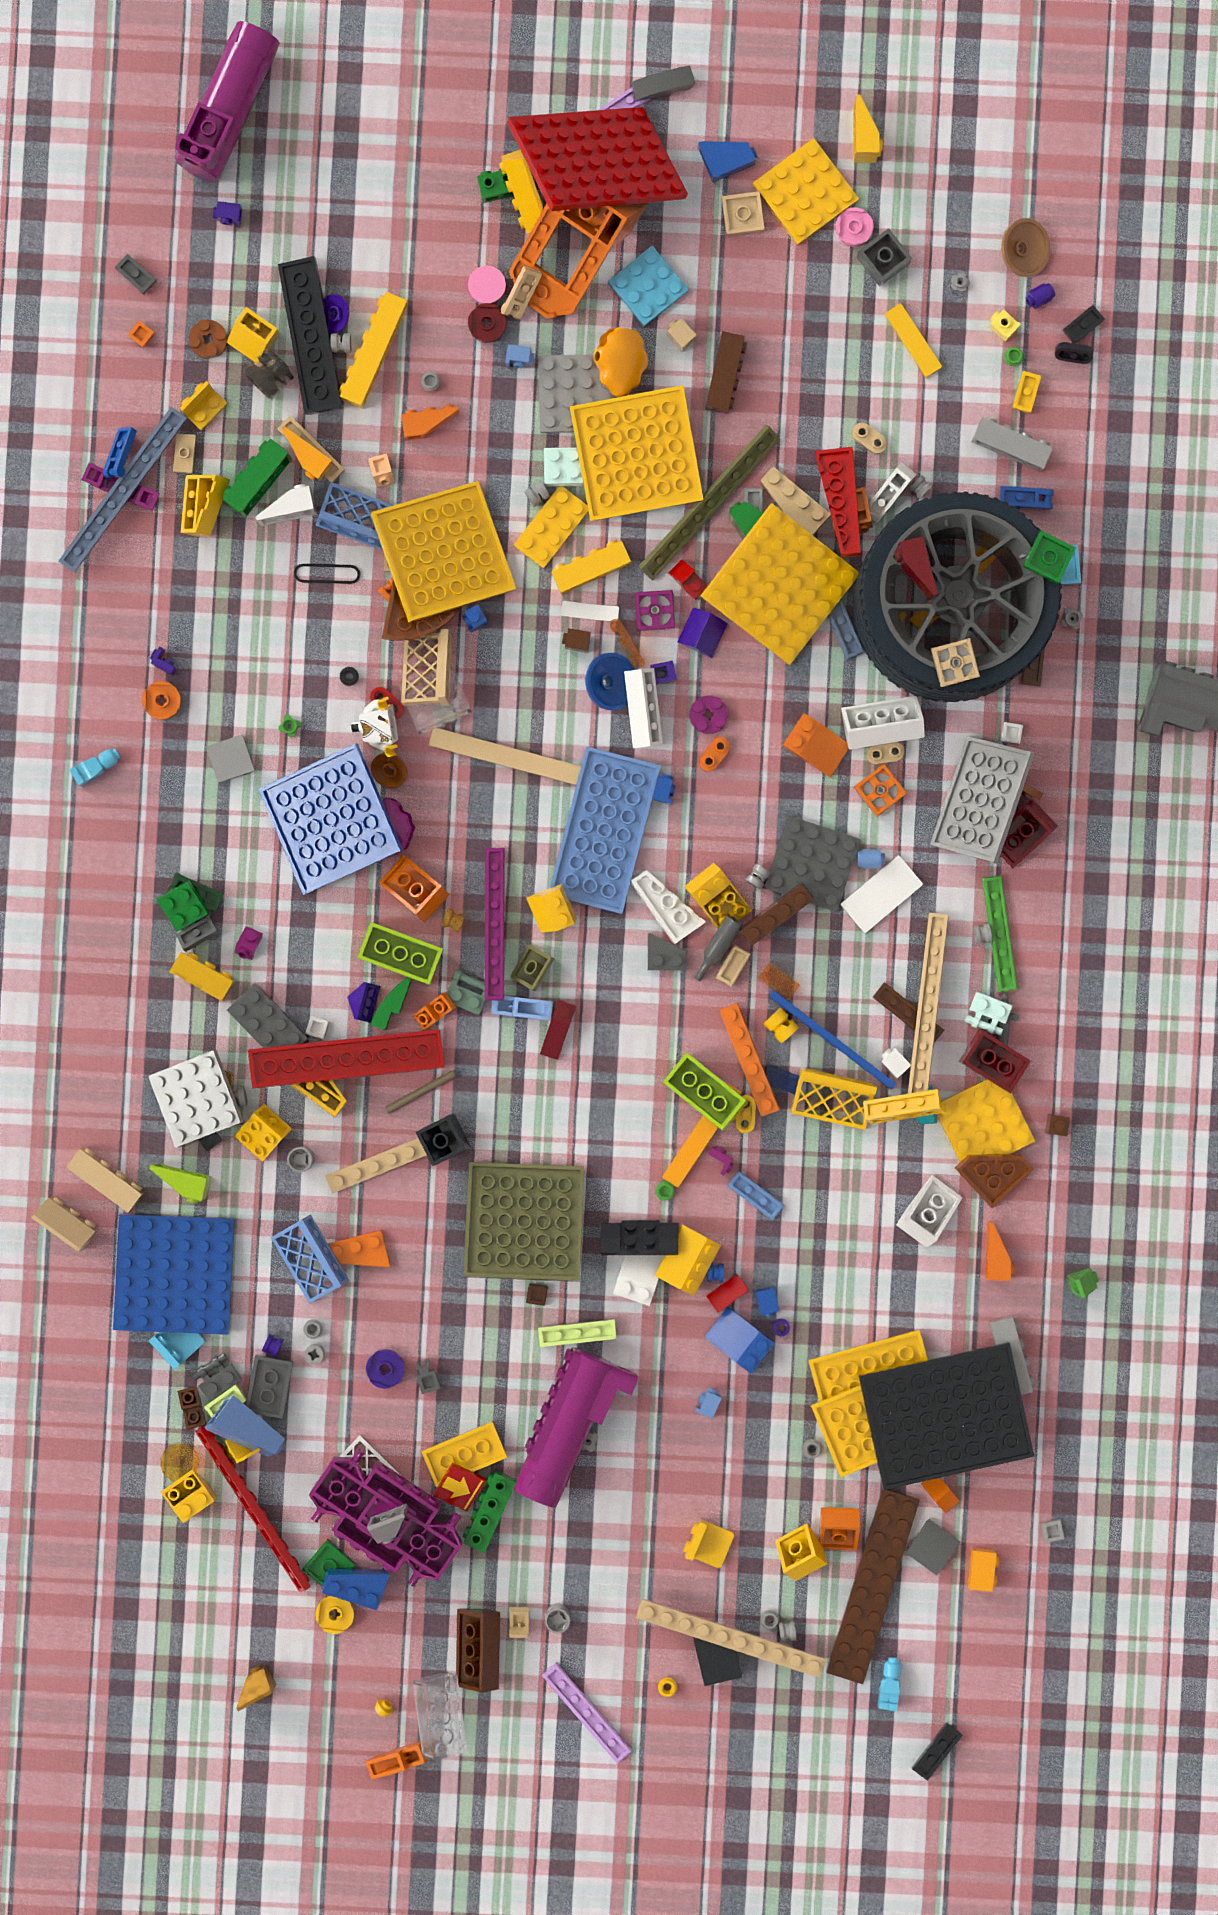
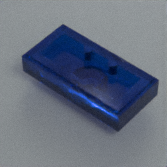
M768 1064L765 1073L770 1085L795 1094L799 1075Z

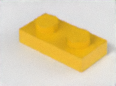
M1022 371L1012 409L1028 414L1031 413L1041 379L1040 375Z

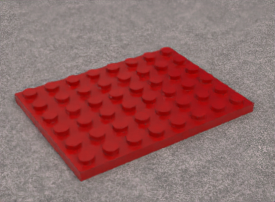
M643 107L513 116L508 118L507 124L551 211L683 200L688 195Z

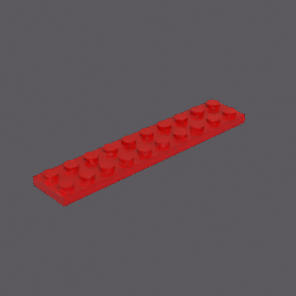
M440 1029L248 1050L252 1089L441 1069L445 1067Z

